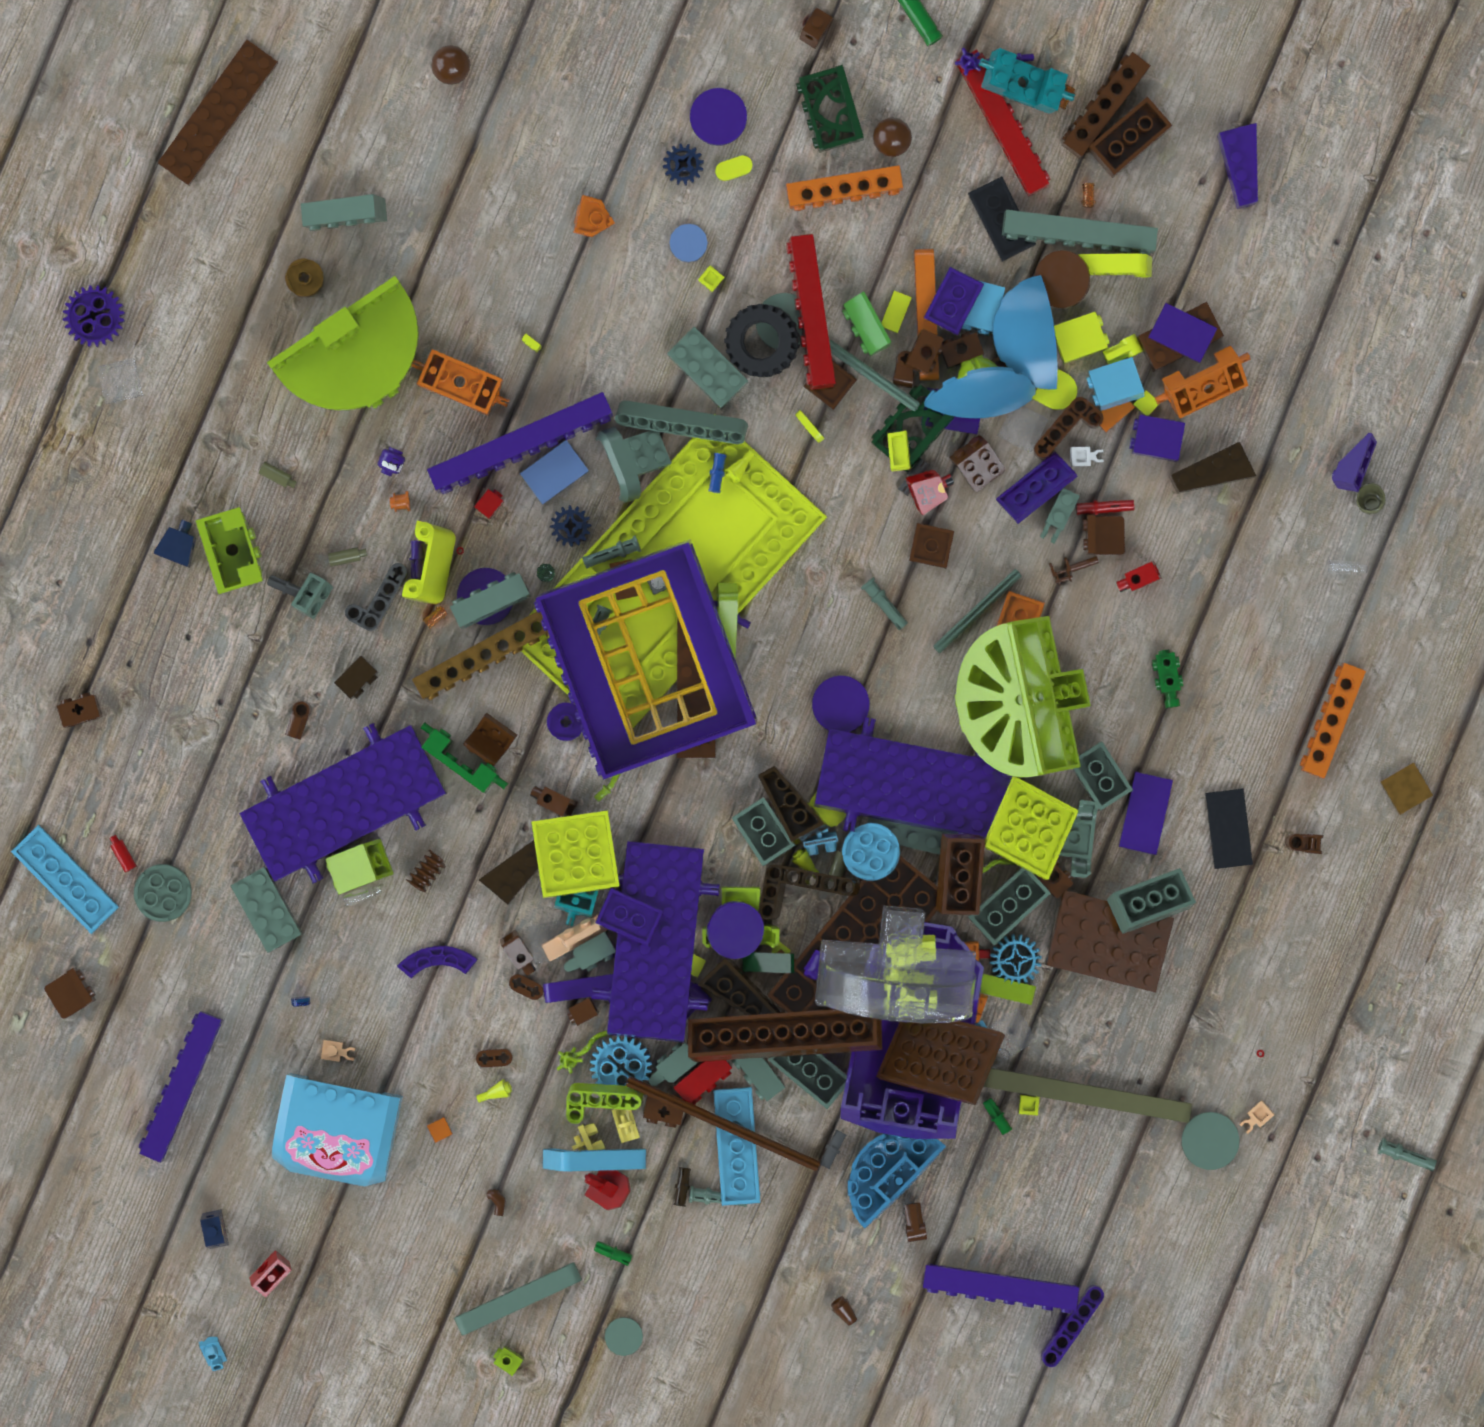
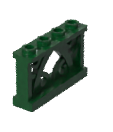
M843 64L798 78L799 83H796L798 94L803 95L802 108L804 113L808 112L809 119L807 120L809 131L813 130L815 137L812 138L814 148L819 150V153L864 141ZM830 75H837V78L830 81L827 85L821 79ZM816 81L821 84L823 89L820 91L818 87L813 86L816 91L811 94L807 86L810 82ZM832 90L833 94L835 91H840L841 95L835 98L830 91ZM826 95L833 102L845 103L846 106L837 113L835 123L818 113ZM809 99L815 100L813 108H811ZM846 115L848 120L846 122L842 121V125H840V116ZM816 121L822 124L819 129L817 128ZM832 130L836 131L835 139L832 142L828 143L822 140V132H828V137H830ZM840 132L854 133L853 137L839 140Z
M920 384L918 387L915 385L909 392V395L916 400L920 396L927 397L931 392ZM923 401L916 411L907 412L905 411L908 407L900 402L896 407L898 411L894 416L889 415L884 421L885 426L881 431L878 429L871 437L873 439L871 443L890 459L889 448L883 445V438L887 433L903 431L904 420L923 417L921 426L926 437L924 439L916 436L908 437V442L915 441L917 443L915 448H911L909 444L911 468L955 418V416L946 414L943 416L932 412L930 408L923 410ZM927 418H931L928 421V423H933V427L931 429H928L925 426ZM895 423H896V431L890 429Z

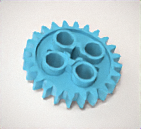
M610 1036L609 1043L603 1040V1047L596 1046L599 1053H592L596 1059L590 1060V1063L595 1065L590 1067V1071L596 1072L591 1077L592 1079L598 1078L595 1084L626 1086V1083H618L617 1078L624 1075L628 1079L631 1076L623 1068L618 1070L617 1063H625L624 1068L635 1075L634 1078L644 1082L643 1080H649L650 1078L646 1073H652V1070L647 1068V1066L652 1065V1062L646 1061L650 1058V1054H644L647 1048L640 1049L641 1041L635 1044L634 1037L630 1041H627L626 1036H624L623 1040L620 1039V1036H617L615 1041ZM616 1049H623L625 1051L624 1056L617 1057L614 1054ZM608 1055L612 1056V1057L614 1058V1060L617 1061V1063H615L613 1060L609 1059L607 1056H608ZM638 1061L640 1063L639 1068H630V1062ZM605 1063H609L613 1066V1069L605 1072L602 1066Z

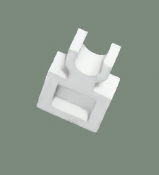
M1070 447V467L1091 466V460L1096 463L1104 462V459L1098 460L1096 458V454L1102 453L1103 450L1090 452V447Z

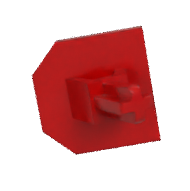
M600 1170L597 1175L593 1173L585 1175V1183L590 1186L584 1195L608 1211L620 1208L631 1191L629 1178L618 1170Z

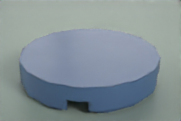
M684 224L673 231L669 244L671 252L677 259L689 263L697 261L704 255L708 242L706 234L701 228L693 224Z

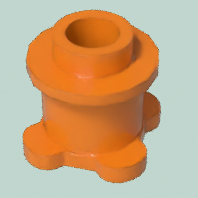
M405 491V494L400 495L393 493V497H390L391 509H394L395 512L403 509L411 511L409 492Z

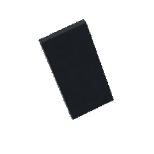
M1002 176L968 193L1001 262L1036 245L1035 242L1025 241V238L1018 237V240H1010L1002 235L1004 212L1006 210L1019 211Z
M1244 788L1205 793L1214 869L1253 865Z

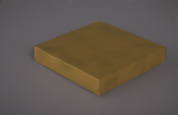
M1414 762L1380 781L1399 815L1433 796Z

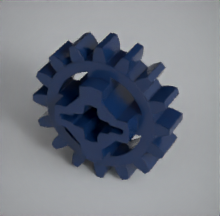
M679 144L678 149L672 146L673 152L667 151L666 154L669 157L663 158V161L667 163L663 165V169H668L665 176L671 175L670 182L677 180V185L682 181L687 186V181L689 180L691 183H694V177L700 178L698 171L703 172V168L700 165L704 164V160H699L702 154H696V147L690 150V144H687L686 148ZM682 152L686 153V155L683 156L677 155L678 153ZM693 158L696 161V168L691 165ZM671 161L676 165L674 171L670 167ZM687 161V168H680L679 162ZM681 174H689L687 177H680Z
M569 505L568 510L561 507V513L555 512L557 518H551L555 522L554 525H550L551 529H555L551 534L552 536L557 535L556 541L562 540L563 546L569 543L570 547H573L574 542L579 546V540L586 541L585 534L590 535V532L587 530V528L592 527L591 524H587L590 517H584L586 512L582 511L580 513L578 506L575 510H572L571 505ZM567 514V519L559 523V520ZM574 514L578 515L583 522H577L574 519ZM570 518L573 525H576L572 529V535H570L569 529L565 528L566 525H569ZM558 530L565 531L568 539L564 538ZM578 530H583L582 533L577 538H575V533Z

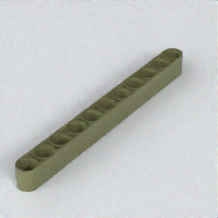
M991 1068L984 1087L1186 1123L1190 1122L1192 1103Z

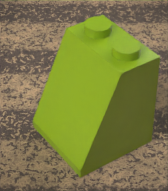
M381 838L325 859L327 869L331 873L333 885L338 895L394 874Z

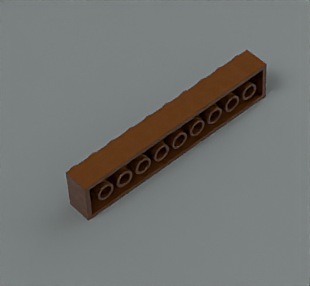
M877 1007L688 1019V1057L694 1062L882 1050V1012Z

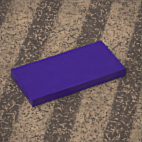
M1054 452L997 497L996 501L1019 524L1078 476Z
M1135 772L1132 784L1133 790L1130 793L1118 847L1157 855L1173 780Z

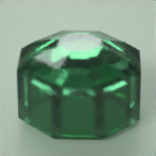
M541 564L537 568V577L542 582H550L555 577V569L550 564Z

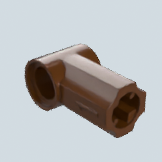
M306 701L294 704L285 735L301 740L308 718L312 712L311 705ZM301 704L307 708L305 715L298 713L297 709Z
M920 1202L905 1204L904 1212L907 1223L905 1226L908 1242L927 1240Z

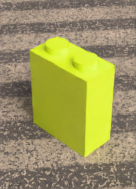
M1096 312L1054 326L1056 345L1063 365L1108 348L1107 344H1110L1109 338L1106 333L1103 334L1101 329L1103 322L1101 316L1096 315Z

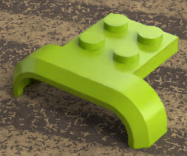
M722 886V905L731 901H741L751 905L758 911L760 887ZM764 924V934L759 945H769L775 948L779 944V927ZM704 926L702 928V943L707 948H710L711 945L707 938V926Z

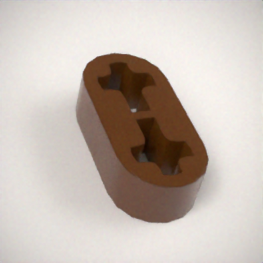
M515 974L509 980V986L513 991L529 999L538 1000L543 995L542 985L521 974ZM521 978V983L526 985L525 988L522 986L515 988V983L512 982L513 979ZM529 986L531 988H534L535 986H538V991L540 992V994H536L533 997L531 995L532 992L528 990L527 987Z
M508 1049L482 1050L476 1056V1062L481 1067L508 1066L513 1059V1055ZM502 1052H505L509 1059L506 1060V1063H503L501 1059L496 1060V1056H501ZM486 1053L488 1057L493 1056V1060H488L487 1064H483L479 1057Z

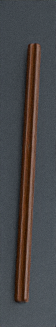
M629 1077L626 1082L627 1087L811 1170L817 1171L821 1162L634 1077Z

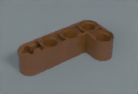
M1084 397L1075 398L1036 443L1034 455L1041 460L1049 457L1080 420L1090 428H1099L1104 418L1102 412ZM1077 402L1084 403L1085 409L1083 411L1075 409ZM1093 414L1100 417V421L1096 424L1091 423L1089 417ZM1066 416L1071 417L1073 423L1069 426L1064 425L1062 419ZM1052 431H1057L1060 433V438L1058 440H1052L1050 438V433ZM1048 441L1050 444L1046 448L1047 453L1043 452L1040 454L1038 447L1043 448Z

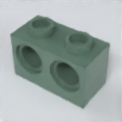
M310 572L291 606L314 620L332 591L333 586Z

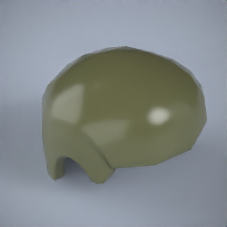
M1368 483L1360 487L1359 492H1357L1356 502L1363 513L1369 515L1376 514L1384 508L1386 501L1385 493L1379 485Z

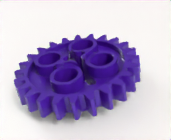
M89 285L88 291L81 287L82 293L74 291L76 297L69 296V299L72 301L71 304L65 303L69 309L63 310V313L68 315V317L63 318V321L68 322L64 327L71 329L68 333L70 336L76 334L74 337L75 341L81 338V345H84L87 341L88 347L95 343L98 348L100 342L106 346L107 339L112 342L114 341L112 338L113 334L119 336L117 329L123 330V327L119 324L125 322L121 318L125 312L119 309L124 305L117 304L120 298H113V291L107 294L108 289L106 287L102 291L99 285L96 286L95 290ZM98 299L104 301V305L100 309L95 307V302ZM81 306L86 307V313L79 316L77 314L78 308ZM110 309V312L100 314L105 310ZM93 312H95L96 314H100L96 316L95 321L92 318H90L92 317ZM105 317L111 318V323L108 326L102 325V320ZM87 319L80 324L78 323L79 320ZM87 324H92L93 331L88 334L85 333L84 327Z

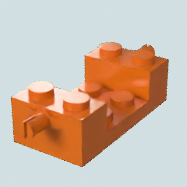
M1228 346L1214 353L1217 364L1184 379L1180 371H1177L1163 378L1164 393L1154 397L1157 404L1168 400L1179 419L1249 386L1242 363L1251 360L1250 355L1247 352L1238 357L1234 349ZM1211 384L1210 388L1205 389L1207 385Z
M431 349L425 364L417 360L413 361L415 364H412V367L422 371L417 382L418 387L452 399L489 416L492 407L496 403L505 407L508 406L507 403L510 400L499 396L504 382L502 378ZM463 377L465 379L464 386H455V379Z

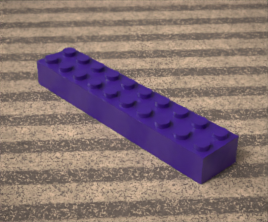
M601 392L428 468L427 471L435 490L444 495L453 491L452 487L460 485V487L471 483L470 479L475 477L481 479L487 476L488 471L494 469L496 472L506 467L505 464L511 461L513 464L523 460L522 456L530 454V456L536 455L545 446L548 448L554 447L563 438L570 440L576 437L575 433L579 431L583 433L594 429L593 425L600 423V425L606 424L611 421L613 413L604 393Z

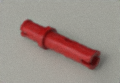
M1093 500V502L1076 504L1077 515H1098V513L1135 510L1134 500L1103 502Z

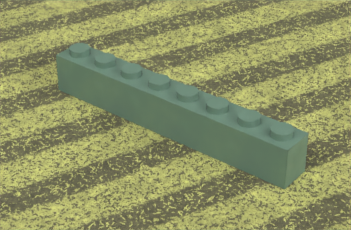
M1006 210L1004 212L1002 235L1010 240H1018L1019 237L1025 238L1027 242L1044 240L1045 244L1053 245L1056 242H1061L1063 246L1074 247L1077 244L1082 245V248L1085 249L1101 247L1102 251L1119 249L1121 253L1130 254L1131 251H1135L1149 256L1150 253L1153 254L1156 251L1158 228L1013 210Z

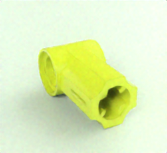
M1133 334L1102 353L1109 365L1136 356L1143 352V349L1136 335Z

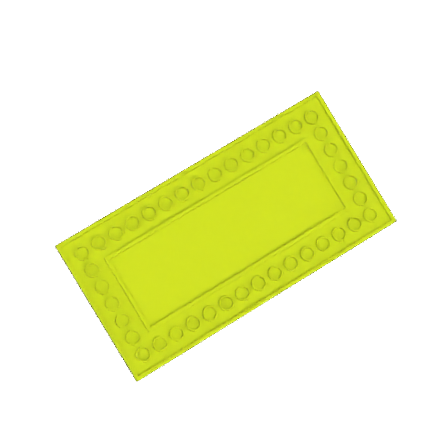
M693 437L671 460V465L665 467L641 493L640 498L634 500L583 557L616 546L618 541H627L635 535L641 552L635 551L627 554L624 558L619 556L587 569L583 558H581L553 589L610 569V563L629 559L635 560L691 539L713 600L717 601V583H737L739 614L824 522L827 516L745 441L742 444H731ZM749 450L755 454L749 461L740 482L735 481L733 483L724 476L722 477L720 493L708 491L714 453L726 455L723 472L732 464L742 459ZM647 582L641 583V588L648 603L669 596L668 591H665L653 597ZM639 596L616 600L621 613L642 606ZM603 597L586 604L592 619H594L597 612V604L613 611L608 597ZM672 602L624 619L653 699L664 696L677 681V614ZM536 608L529 615L537 612ZM614 611L609 615V618L615 616ZM538 621L534 622L532 625L533 631L536 633L540 632L542 624ZM618 622L607 625L605 630H602L600 640L606 652L626 645ZM518 631L515 635L516 640L522 642L525 639V633ZM544 634L539 637L540 641L530 646L528 643L522 646L523 650L521 652L568 694L570 689L568 685L565 686L561 677L563 670L561 667L558 668L554 658L556 652L555 649L550 648L548 643L549 636L547 637ZM629 651L608 657L615 680H620L637 673ZM639 679L618 687L626 709L647 702ZM647 708L629 715L632 727L634 728L651 709Z

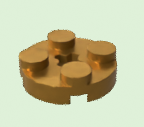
M301 258L290 264L285 275V281L289 290L295 295L310 297L318 293L323 287L324 274L316 262ZM302 273L310 275L307 283L304 281L300 282L299 278L302 277Z

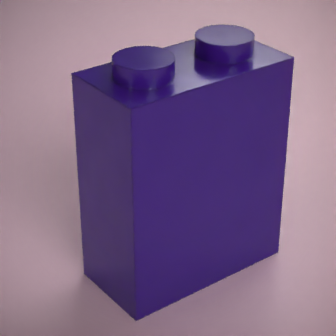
M1139 415L1138 419H1134L1133 430H1136L1135 438L1131 437L1129 449H1132V454L1177 462L1179 461L1185 423Z

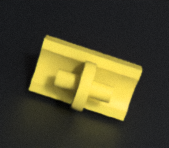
M612 1109L621 1143L640 1138L632 1110Z
M595 1123L578 1126L583 1141L581 1142L579 1135L573 1137L576 1142L575 1145L571 1146L573 1150L577 1148L585 1150L584 1145H586L587 1150L606 1149L602 1139L594 1143L590 1139V1136L598 1133Z

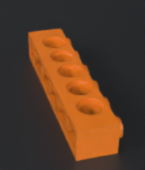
M900 165L787 183L786 190L789 208H794V211L805 210V206L813 205V208L823 207L824 203L832 202V205L842 204L843 200L848 199L851 202L861 201L862 197L866 196L874 199L881 197V194L888 193L889 196L898 195L900 191H903ZM884 178L887 180L888 185L880 187L877 181ZM865 181L869 184V188L863 191L858 187V184ZM841 185H848L850 191L846 194L842 193L839 189ZM823 188H829L832 193L830 196L825 197L820 191ZM810 191L813 196L811 199L806 200L802 197V193Z
M1347 663L1337 666L1334 674L1337 678L1334 684H1330L1327 692L1330 695L1327 702L1324 701L1321 707L1322 717L1320 720L1317 719L1314 725L1315 735L1310 737L1307 743L1309 750L1307 755H1303L1301 759V771L1321 779L1325 778L1366 673L1365 670ZM1343 679H1347L1350 682V687L1347 690L1341 687ZM1336 697H1340L1343 700V705L1340 708L1334 705ZM1329 715L1336 717V723L1333 726L1327 723ZM1323 732L1329 735V741L1326 744L1320 740V735ZM1316 750L1320 751L1323 755L1320 761H1316L1313 758V753Z

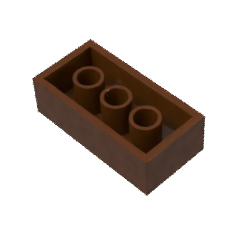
M1147 96L1089 146L1088 151L1107 173L1114 178L1170 130L1172 124Z
M1207 302L1186 312L1217 328L1210 344L1224 337ZM1152 329L1137 337L1153 372L1185 357L1148 338Z
M942 834L936 910L941 914L979 915L985 839L982 836L973 834Z

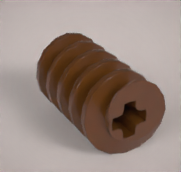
M430 849L428 851L431 856L424 855L426 863L419 861L422 868L415 867L414 869L417 874L410 873L409 875L412 880L406 879L412 886L422 892L427 891L424 885H432L429 879L436 880L434 873L441 874L439 867L446 868L444 860Z

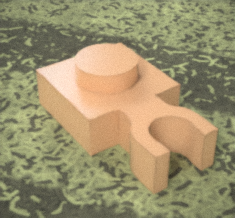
M324 1040L321 1059L340 1062L341 1056H343L347 1060L354 1061V1057L348 1056V1051H356V1048L348 1047L344 1049L343 1042Z
M1261 1100L1247 1112L1250 1118L1243 1120L1239 1125L1242 1126L1248 1123L1250 1125V1129L1246 1131L1248 1134L1253 1130L1255 1124L1259 1127L1263 1126L1275 1113Z

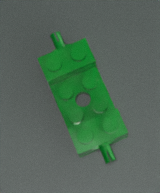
M426 722L423 723L420 729L428 733L429 737L421 748L485 794L493 783L500 786L503 790L507 787L509 783L500 778L496 773L498 769L489 763L486 765L481 763L475 773L471 774L473 770L465 764L460 766L456 763L458 759L447 752L445 755V751L453 742L450 739L452 735L442 728L437 730Z

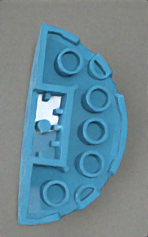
M1039 275L1019 282L1017 286L1005 294L1000 302L1001 305L998 312L994 316L993 340L1000 360L1008 368H1012L1014 373L1024 372L1029 375L1031 382L1035 384V388L1051 390L1057 389L1056 337L1047 291L1043 279Z
M1007 367L980 368L968 371L967 376L957 379L952 377L943 382L940 390H932L927 396L924 406L946 415L962 418L996 417L1026 405L1032 400L1036 389L1035 384L1031 382L1030 376L1024 372L1014 373L1012 368Z
M882 1134L870 1141L859 1152L851 1167L852 1171L848 1180V1196L850 1197L852 1211L864 1229L889 1208L946 1147L938 1139H913Z

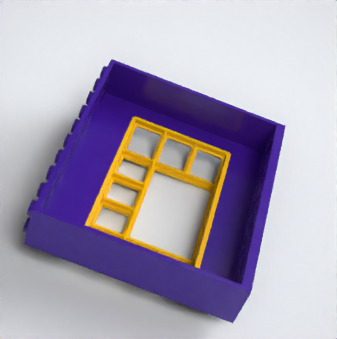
M691 539L544 592L536 597V602H534L535 608L538 613L541 612L542 627L544 631L548 630V643L551 649H555L556 656L554 658L558 668L561 667L563 670L561 675L565 686H569V699L572 704L575 703L576 718L578 722L582 721L584 726L582 729L585 740L588 739L590 742V747H588L592 758L595 757L597 765H595L598 776L602 775L603 780L757 724L758 719ZM662 577L669 596L648 603L640 584ZM630 587H635L642 606L621 613L613 594ZM603 597H608L615 616L594 623L586 604ZM672 602L701 683L653 699L624 619ZM618 622L626 645L606 652L597 629ZM629 651L637 673L620 680H615L608 657ZM639 679L647 702L626 709L618 687ZM703 688L711 710L690 718L683 696ZM677 698L684 718L683 721L662 727L656 705ZM650 708L656 730L635 737L629 715Z

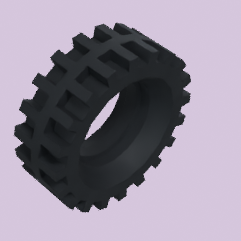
M757 304L747 306V308L738 311L734 318H731V323L725 331L727 334L726 338H724V343H726V353L729 355L731 363L738 370L750 376L772 377L782 373L784 369L791 366L790 363L796 358L797 349L800 347V344H798V337L800 335L797 332L796 323L792 321L788 313L772 305ZM760 322L773 326L779 337L775 353L763 359L750 355L744 344L747 330Z

